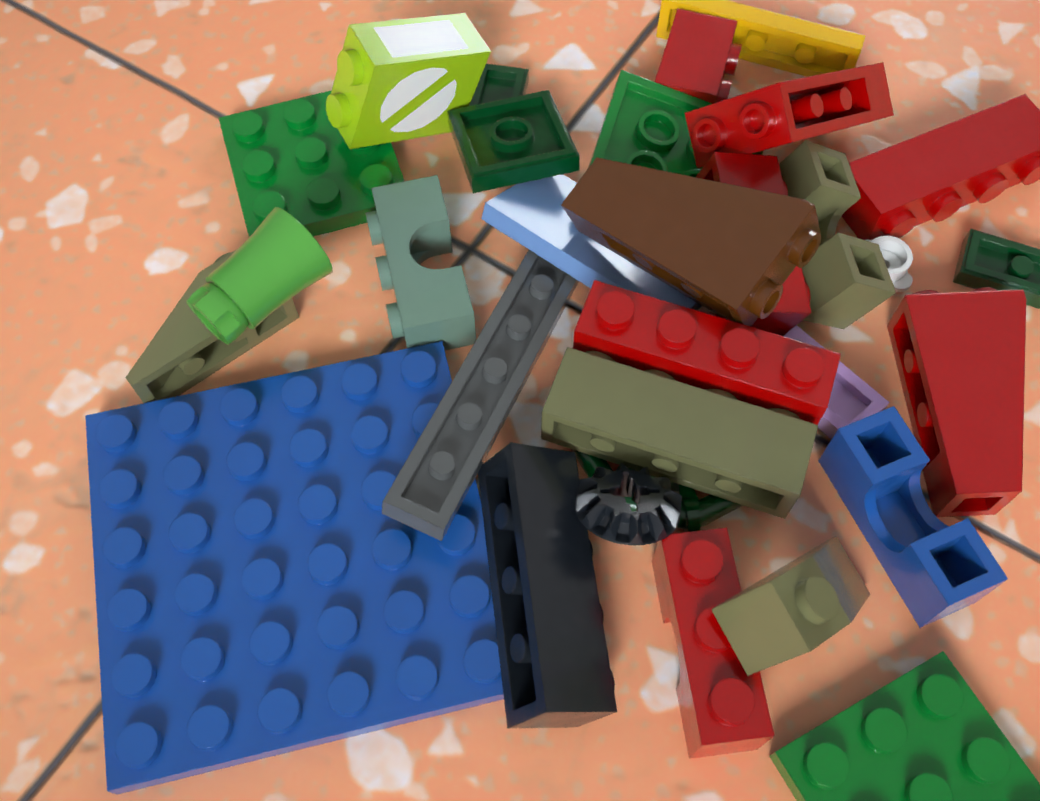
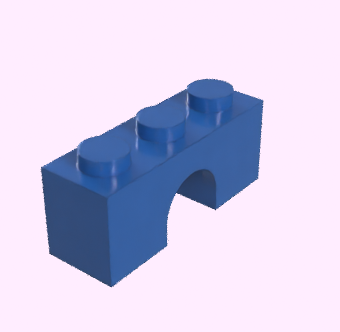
M895 406L841 427L836 431L818 461L919 628L976 603L1008 580L968 518L948 526L941 522L928 506L921 489L920 475L930 459Z

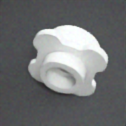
M880 236L873 240H866L879 244L895 291L904 292L908 290L913 282L912 276L908 273V269L913 261L910 247L901 239L893 236Z

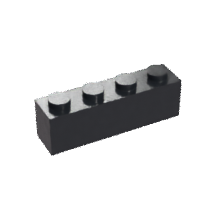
M510 442L482 464L478 472L507 729L579 727L616 713L617 706L614 694V676L610 669L604 633L603 609L599 602L593 565V547L589 540L588 529L581 523L575 511V498L580 483L575 452Z

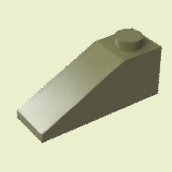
M236 250L220 256L212 265L199 272L130 370L126 379L143 403L180 396L298 319L299 315L293 299L291 298L276 309L256 328H248L238 339L226 345L202 324L186 303V300L192 293L207 283L205 278L224 263Z
M837 536L711 610L746 674L751 675L808 653L853 621L870 596V592Z

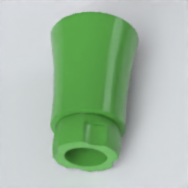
M274 207L255 232L224 263L205 278L207 283L192 293L186 300V303L215 337L229 345L238 339L248 328H256L276 309L302 290L333 272L332 264L317 240L296 218L287 211Z

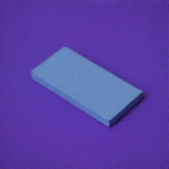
M564 174L515 184L485 202L482 220L589 288L592 287L594 280L697 311L702 307V305L579 232L561 206L577 184V182Z

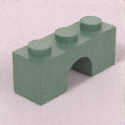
M438 175L373 187L372 193L376 211L366 212L365 214L372 246L383 244L385 249V256L375 257L382 291L394 289L396 302L386 304L393 339L404 337L407 348L443 341L445 351L474 345L476 341L475 317L462 266L429 269L420 265L430 257L452 252L450 222Z

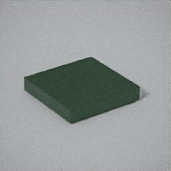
M549 90L447 111L449 128L473 193L580 171V155Z

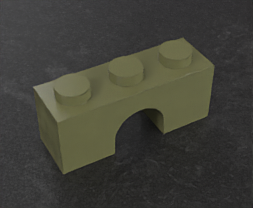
M805 140L779 164L782 180L787 185L788 196L805 199L815 205L821 234V242L816 253L809 263L802 268L804 281L810 289V308L812 312L803 320L845 329L896 294L879 244L842 233L835 234L841 216L848 208L861 199L846 154Z

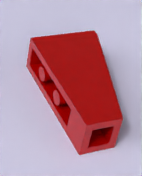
M884 62L775 83L685 113L697 168L704 167L714 152L752 154L894 116Z
M984 287L970 292L939 293L935 290H923L905 295L889 321L887 328L913 434L930 459L922 471L932 511L936 517L996 515L1022 492L1026 297L1024 290L997 291L991 287Z

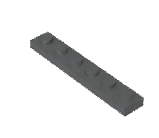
M528 250L382 502V514L440 541L443 540L579 283L578 280L531 250Z

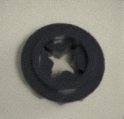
M621 462L616 471L597 467L592 477L580 479L575 498V511L581 523L600 538L623 545H647L661 541L675 531L680 522L682 496L671 490L669 478H652L648 467L634 471L629 470ZM624 497L632 498V501L637 504L636 511H631V506L626 504Z

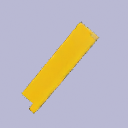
M662 0L656 37L668 40L677 9L737 21L733 43L742 45L739 59L806 77L855 68L866 35L729 0Z

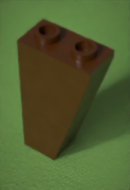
M597 157L561 204L579 232L721 318L747 326H752L758 317L765 319L772 313L781 299L783 283L796 266L803 268L809 263L821 242L815 205L805 199Z

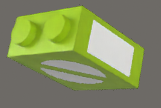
M465 13L349 24L343 49L338 54L337 72L332 91L326 100L328 119L331 125L339 130L349 149L449 133L451 131L447 111L469 106L491 50Z

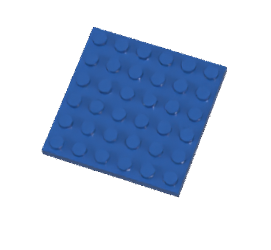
M443 341L85 415L108 792L118 795L504 699L482 504L476 479L473 481L442 541L382 514V502L452 383Z

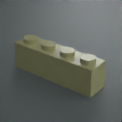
M567 347L542 410L541 439L618 465L622 462L626 467L637 471L648 467L652 476L666 477L670 479V482L785 519L801 494L818 425L800 420L796 414L785 409H765L739 401L734 395L724 390H704L678 382L671 375L663 371L653 369L643 371L617 363L610 356L598 351L582 352Z

